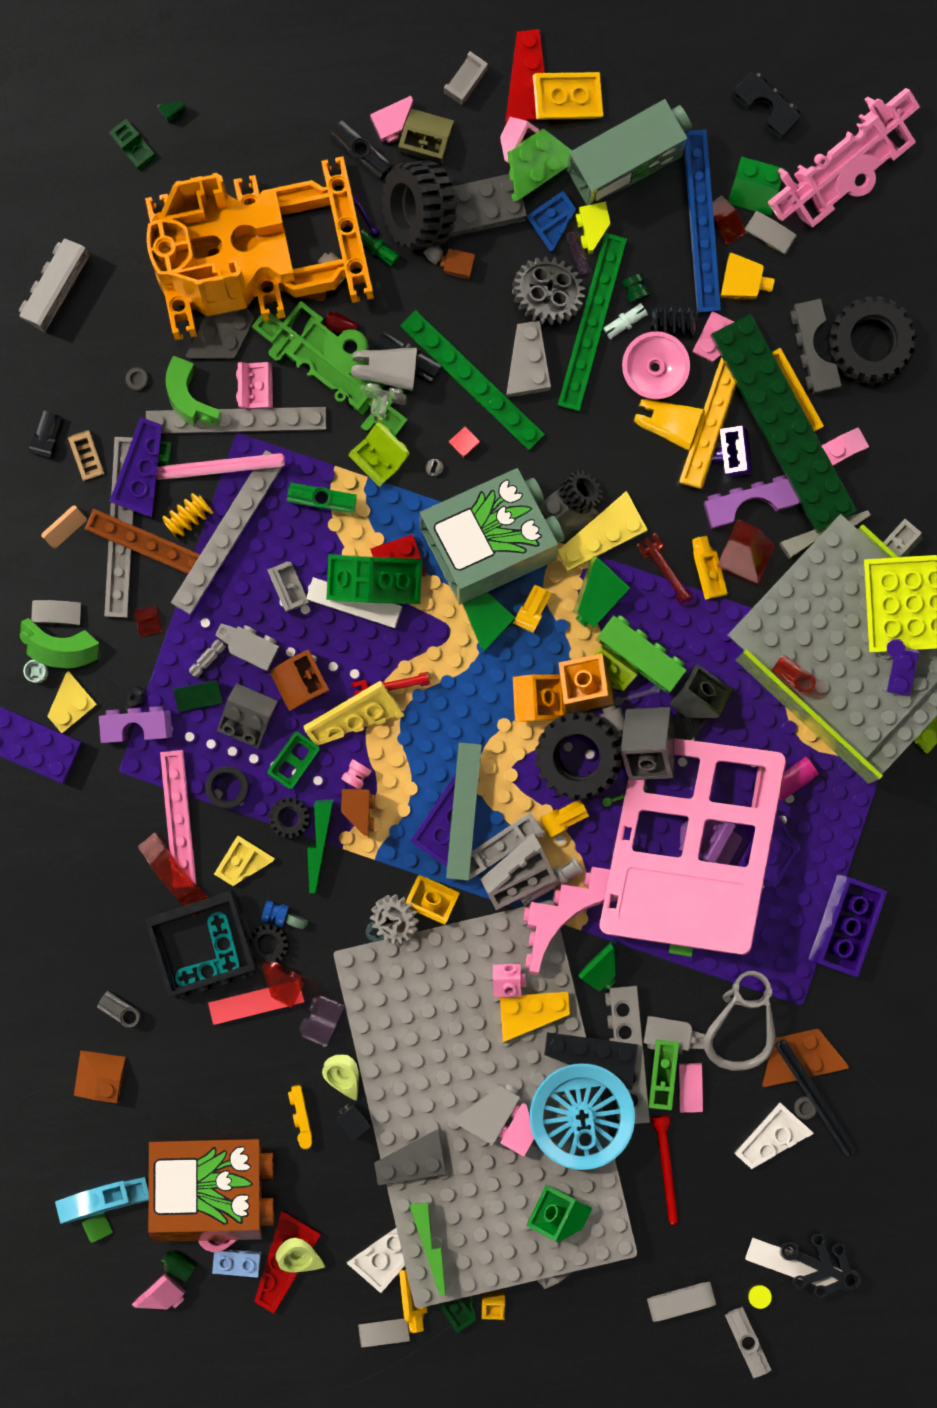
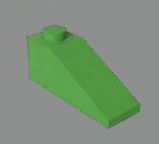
M656 1039L648 1101L649 1108L672 1110L679 1042Z

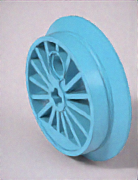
M573 1064L554 1071L540 1084L531 1102L530 1126L537 1145L551 1160L567 1168L588 1170L611 1162L625 1149L634 1130L635 1109L629 1091L613 1073L596 1065ZM601 1086L588 1104L591 1087ZM586 1088L582 1102L580 1089ZM605 1088L612 1093L613 1096L592 1107ZM569 1090H575L577 1103L575 1102ZM564 1091L572 1106L557 1096L555 1092ZM549 1095L566 1107L568 1111L545 1105ZM616 1100L618 1109L595 1112ZM545 1109L567 1115V1117L543 1120V1111ZM579 1110H582L583 1114H587V1118L584 1119L582 1124L580 1120H576V1115L580 1113ZM619 1114V1124L596 1117ZM568 1121L551 1133H546L544 1124ZM595 1123L618 1128L614 1138ZM571 1126L557 1146L550 1140L551 1137ZM595 1130L610 1141L605 1148H602L596 1138ZM574 1133L570 1154L562 1151V1146L570 1135ZM582 1133H587L591 1137V1142L588 1146H582L579 1143V1137ZM596 1145L599 1152L589 1155V1149ZM576 1146L584 1150L585 1156L574 1155Z

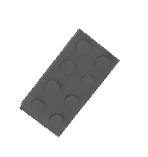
M509 174L453 186L456 192L457 220L454 222L455 228L450 233L451 236L449 238L526 221L527 215L523 197L518 201L512 200L514 185L513 180L510 181Z

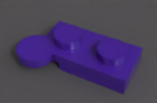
M892 639L887 644L888 654L894 657L887 692L910 696L919 650L905 649V644L902 640Z

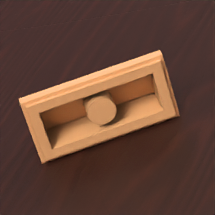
M74 505L47 528L41 536L52 548L56 549L87 521V518Z

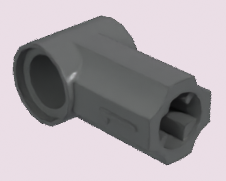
M109 991L99 1001L97 1008L119 1021L125 1027L134 1028L142 1022V1013L139 1009L132 1007ZM129 1011H133L136 1014V1020L132 1024L126 1021V1014Z

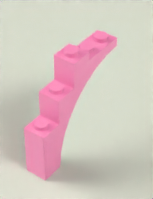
M592 867L590 873L586 872L584 886H588L587 889L561 885L560 891L556 890L554 895V904H557V906L531 902L530 907L525 908L523 921L527 922L526 928L535 929V932H530L528 945L533 946L532 952L527 954L525 967L529 968L528 974H538L543 954L549 942L563 925L586 909L604 903L610 870ZM612 895L611 902L618 901V896Z

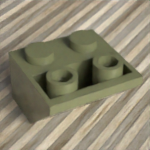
M411 109L398 146L399 152L442 164L454 120Z

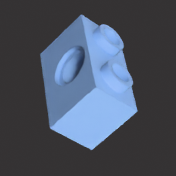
M235 1249L214 1252L212 1274L258 1278L261 1252Z

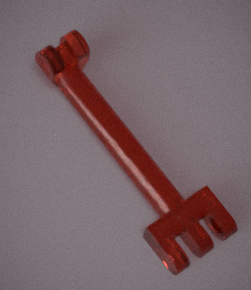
M653 533L651 536L655 543L652 544L647 537L643 539L647 548L644 549L640 542L636 546L644 558L649 555L653 557L677 593V601L680 605H683L686 600L689 601L693 598L689 591L684 589L659 552V549L663 547V543L657 534Z

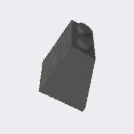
M671 707L626 709L621 755L629 780L674 778V718Z

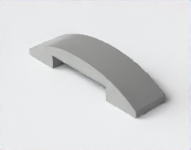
M531 812L471 852L469 880L511 853L533 832L536 836L543 831Z

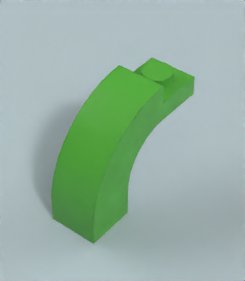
M173 356L166 373V388L173 410L182 420L192 426H195L197 420L200 419L205 425L212 426L213 424L219 427L222 421L221 410L196 401L188 392L189 385L195 375L194 363Z
M29 618L21 621L20 639L24 644H27V655L41 664L56 668H75L87 665L98 658L99 643L85 630L71 637L57 638L44 633Z

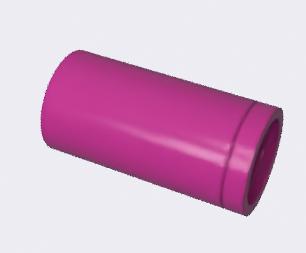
M804 757L784 772L780 793L781 801H784L819 775L807 757Z

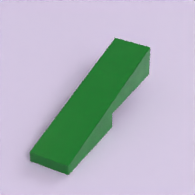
M334 799L316 800L314 803L316 845H309L307 848L309 893H316L318 889Z

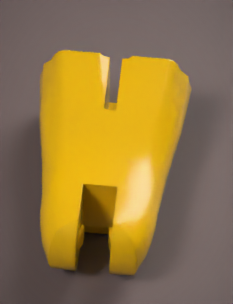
M641 399L639 407L653 412L652 418L636 414L634 422L640 427L689 451L704 409L652 399Z

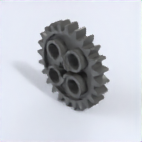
M546 256L543 262L537 257L534 264L529 260L526 266L522 265L520 271H517L512 284L514 287L512 294L516 295L514 302H521L518 309H526L525 316L532 314L533 321L538 317L541 318V324H544L545 320H549L550 325H553L554 320H557L559 324H562L563 319L570 321L571 316H576L578 310L581 309L585 295H583L585 287L581 286L583 279H577L578 272L571 273L573 266L565 268V261L557 264L556 258H553L552 262H549Z

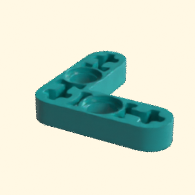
M214 912L207 920L217 959L179 969L176 972L175 981L180 987L187 985L185 981H180L179 979L183 975L182 972L186 971L187 974L195 973L193 970L195 967H197V975L200 980L206 979L201 974V969L205 965L213 967V976L229 971L223 968V965L226 964V958L223 957L221 959L220 954H227L233 951L234 955L229 956L231 962H235L236 966L232 970L240 968L229 921L224 913ZM218 915L219 918L224 919L221 928L222 931L227 929L228 934L214 936V932H218L217 926L212 925V921L215 920L214 916ZM221 937H226L230 941V947L227 950H220L217 946V942ZM196 977L189 979L188 984L196 982Z

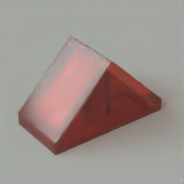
M723 195L712 201L714 226L726 245L746 234L736 209Z

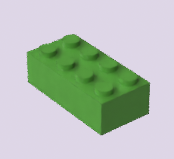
M613 615L596 638V641L636 669L638 673L666 694H669L686 672V669L683 668L685 664L675 656L672 659L665 654L667 650L658 643L653 645L647 641L648 636L641 630L637 629L635 632L628 627L630 622L620 615L616 618Z

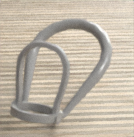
M747 971L737 978L732 989L723 995V1000L729 1003L728 1006L712 1023L704 1036V1050L709 1060L721 1068L739 1071L757 1067L770 1057L775 1048L776 1035L769 998L772 996V988L768 979L763 974L756 971ZM747 976L759 978L766 987L763 997L752 1001L742 999L739 994V982ZM734 1005H741L750 1009L766 1006L767 1039L766 1046L759 1055L747 1061L732 1062L716 1054L713 1048V1039Z

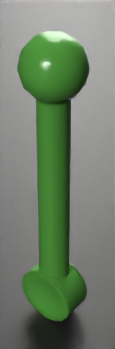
M625 793L613 798H605L603 805L608 807L612 802L625 798Z

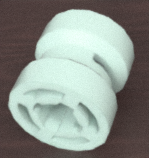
M30 660L25 664L23 673L27 680L33 683H42L48 676V668L44 664Z

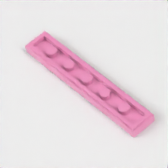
M184 751L160 752L173 887L194 886L197 883Z

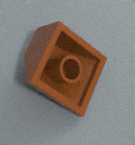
M81 1050L74 1096L118 1103L126 1057Z

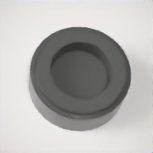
M136 367L127 372L126 383L130 389L140 391L148 385L149 378L143 369Z
M806 1096L800 1097L794 1104V1112L801 1119H811L817 1112L810 1099Z

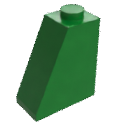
M593 556L589 562L573 610L578 615L575 619L583 627L588 625L594 628L630 589L598 557Z
M488 592L462 603L483 652L515 620V617Z

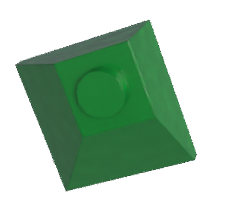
M614 938L578 975L583 981L599 992L603 988L608 990L616 982L614 977L618 973V941Z
M546 1185L526 1226L559 1243L583 1229L593 1208Z

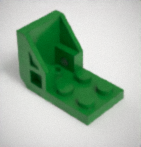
M328 554L326 600L361 603L420 604L422 559Z

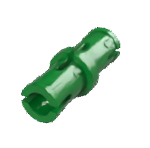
M365 229L361 230L360 235L363 246L371 251L370 254L378 256L392 267L400 255L386 246L383 240L373 237Z

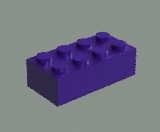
M0 707V757L62 784H66L83 743Z
M837 874L808 960L858 977L887 891Z

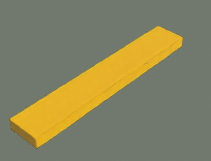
M722 357L679 481L681 484L699 489L703 488L721 434L720 429L723 428L737 387Z

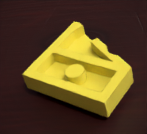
M68 671L47 717L63 734L97 704Z
M237 836L214 875L235 886L272 863L275 858Z

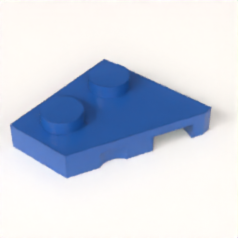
M564 191L527 215L528 221L549 252L554 250L576 210Z

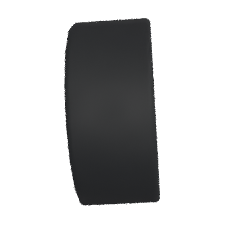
M231 766L215 769L208 776L205 784L209 800L215 806L223 809H234L240 806L246 800L249 792V782L245 774ZM225 774L235 776L241 786L239 795L231 801L219 799L214 792L215 781Z

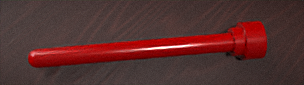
M670 1116L652 1117V1126L655 1127V1131H658L668 1218L671 1225H676L678 1217L667 1130H669V1125H671Z

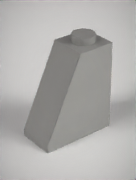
M506 1085L505 1088L499 1086L457 1116L453 1123L493 1145L520 1099L517 1096L518 1090L509 1085Z

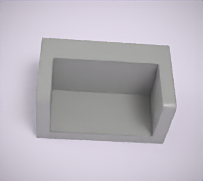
M469 52L466 61L449 85H445L444 94L460 105H463L487 72L488 63L472 52Z

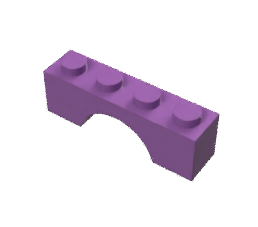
M783 475L773 478V483L764 484V481L751 484V489L744 491L740 487L730 490V494L721 497V493L708 496V501L704 502V507L710 528L715 529L733 524L737 508L746 501L762 500L771 505L775 511L797 506L799 500L786 476Z

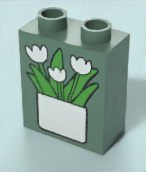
M664 99L570 151L567 172L586 205L600 203L681 158L687 142L685 133L693 129L691 122L680 105L671 110Z
M518 468L419 512L420 530L459 605L557 560L558 543L565 540L561 526L554 516L544 519L538 507L539 504L544 502V497L537 481L534 478L524 481Z

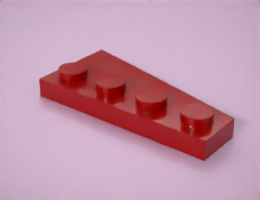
M539 29L517 32L505 124H507L510 117L525 121H536L533 75L535 73H545Z
M281 1211L254 1301L272 1313L276 1311L298 1272H286L280 1269L275 1257L279 1246L288 1239L298 1238L304 1240L313 1248L321 1235L284 1211Z

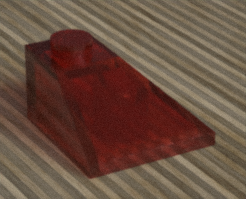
M737 519L717 567L758 584L775 544L759 528Z

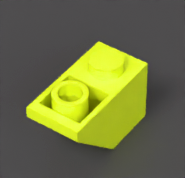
M606 201L579 207V214H576L578 228L582 227L584 233L583 236H580L582 248L587 249L588 255L593 254L610 227Z

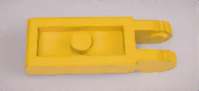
M298 1084L291 1087L292 1091L288 1092L290 1104L295 1105L297 1114H293L295 1127H300L301 1131L297 1137L299 1145L303 1149L311 1147L313 1139L302 1086Z

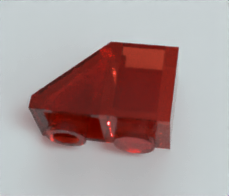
M272 960L269 963L264 962L262 970L271 997L292 1008L305 984L301 980L303 976L293 971H290L289 974L282 971V966Z

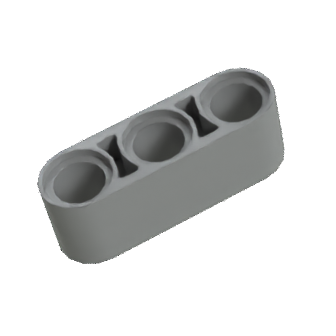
M711 1282L700 1283L647 1299L653 1322L716 1305Z

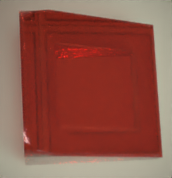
M156 606L134 611L140 637L162 632Z

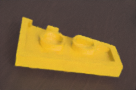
M568 992L521 995V997H500L503 1042L570 1015Z

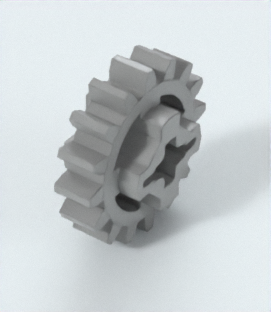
M396 894L392 897L386 895L375 903L376 906L371 909L375 913L370 917L371 920L375 921L372 927L378 928L377 935L383 934L385 942L391 939L392 944L396 942L402 944L414 936L413 933L418 929L415 924L419 920L414 918L417 911H411L410 909L412 903L405 904V898L403 897L398 900Z

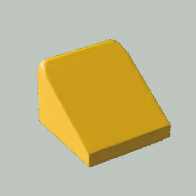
M504 1291L482 1293V1319H505Z

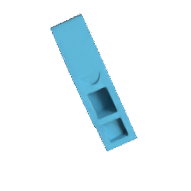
M145 1177L87 1190L55 1201L60 1224L104 1214L106 1211L149 1201V1192Z

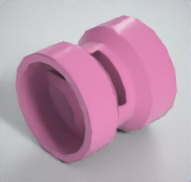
M352 759L349 764L350 769L343 774L341 779L361 790L364 785L363 780L370 775L371 770Z

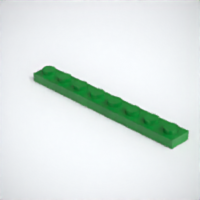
M605 233L558 402L559 407L577 412L580 411L625 248L626 238Z
M416 310L400 325V328L432 359L440 364L459 385L528 451L545 435Z

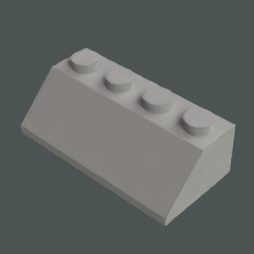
M65 238L62 243L58 242L55 246L53 259L51 262H46L41 271L43 276L39 282L35 281L30 290L32 295L28 301L24 300L19 309L21 313L19 316L22 320L43 332H46L90 256L85 247Z

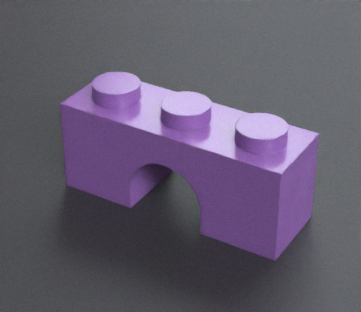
M163 706L149 707V712H141V708L127 709L128 713L122 714L119 713V709L106 710V715L99 716L101 743L129 740V728L133 723H137L143 728L144 740L172 737L170 710H163Z

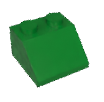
M741 157L728 205L753 212L757 210L771 217L773 210L768 201L779 192L782 179L778 170L781 167Z

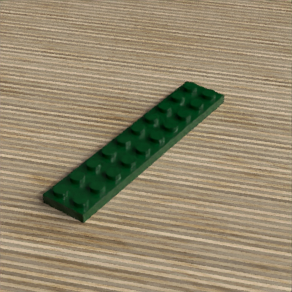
M749 314L712 333L710 336L815 532L817 533L829 527L840 514L847 518L856 513L857 510L822 448L819 439L752 315Z

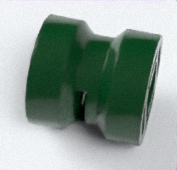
M643 274L634 275L622 281L624 289L629 290L627 296L629 303H634L650 296L648 288L642 285L645 281Z

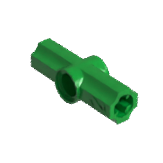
M291 482L287 495V502L349 514H354L357 499L356 494ZM319 493H325L328 495V500L324 504H319L316 502V496Z

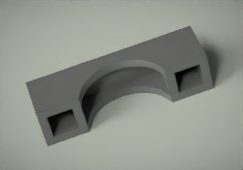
M821 299L795 304L793 311H790L793 325L797 324L798 333H795L797 345L802 346L803 355H800L802 367L807 368L808 376L805 379L808 390L812 389V393L815 395L839 389L841 382L837 365L821 359L813 345L815 331L826 321Z

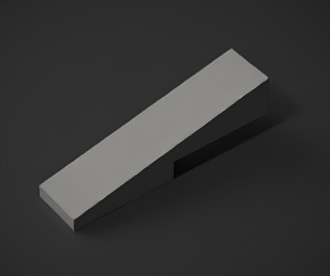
M867 510L846 519L853 526H856L871 514ZM827 528L817 533L815 530L782 541L779 545L788 559L814 543Z

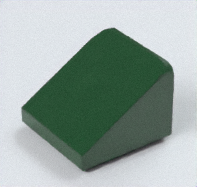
M182 101L157 105L159 112L168 123L186 110L185 104Z

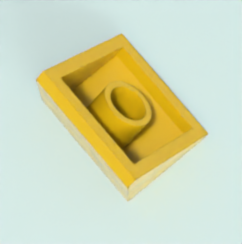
M418 875L405 904L412 903L411 910L417 911L445 925L460 893L429 878Z

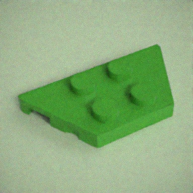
M545 129L539 130L507 152L510 165V181L513 180L514 185L513 201H518L567 168L569 152L572 150Z

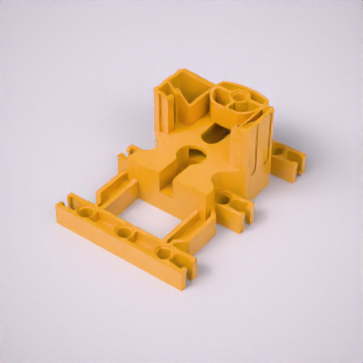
M343 156L335 158L336 163L339 165V170L342 172L341 175L331 177L329 172L332 171V168L329 166L328 160L321 161L327 187H322L310 180L263 190L260 194L256 176L253 175L249 176L251 182L249 187L253 188L254 191L252 194L242 195V178L234 179L238 199L236 200L226 193L222 176L214 173L205 177L199 176L186 181H176L169 196L168 194L159 196L160 201H163L164 207L162 212L157 214L153 212V209H156L157 206L156 203H153L152 197L145 198L150 219L147 228L148 253L158 283L166 298L175 341L183 339V334H180L177 323L186 320L190 324V326H186V331H189L191 337L197 336L192 310L196 309L207 317L247 308L256 296H258L263 322L270 321L268 315L270 310L266 309V303L277 302V319L285 318L280 291H285L297 298L335 290L341 280L347 278L352 303L360 301L356 290L354 291L355 284L365 283L367 288L363 289L364 294H367L368 300L374 299ZM336 186L344 187L341 191L333 190ZM331 205L342 259L293 269L282 216ZM345 227L353 228V230L348 233L342 231ZM355 268L362 269V271L358 274H353L351 272ZM266 287L274 288L269 293L263 292V289ZM179 305L185 306L180 312L174 311Z

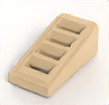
M87 430L69 436L68 440L83 481L104 474L90 431ZM88 439V443L79 446L75 445V442ZM89 447L91 448L90 452L81 455L78 454V451ZM94 456L95 460L81 463L82 459ZM97 465V469L88 472L84 471V468Z

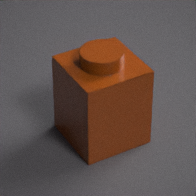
M448 248V253L442 255L440 267L444 268L443 272L446 275L470 280L475 254Z

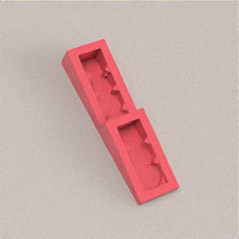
M299 980L209 1002L208 1006L213 1025L303 1003L304 999Z

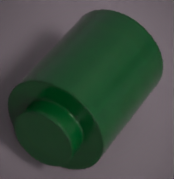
M176 1250L173 1253L168 1251L161 1261L164 1265L162 1270L182 1284H185L197 1267V1265Z

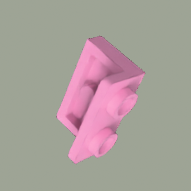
M238 362V369L236 371L238 380L236 399L238 406L245 409L273 408L272 363L248 364Z

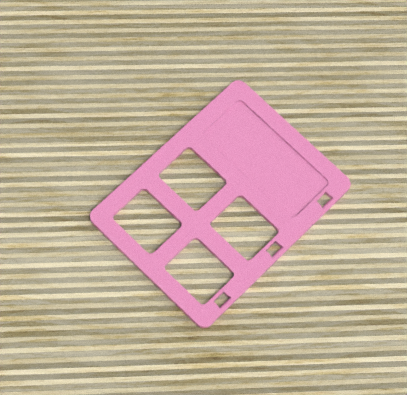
M674 738V755L700 759L694 796L691 799L645 793L646 779L629 780L628 778L600 920V929L607 935L745 955L752 948L786 759L779 752ZM718 762L766 768L761 802L758 808L710 801ZM642 811L689 818L681 857L633 851L639 815ZM708 820L755 827L750 860L747 867L699 860L705 823ZM625 827L632 829L630 841L623 840ZM612 895L618 896L616 909L609 908Z

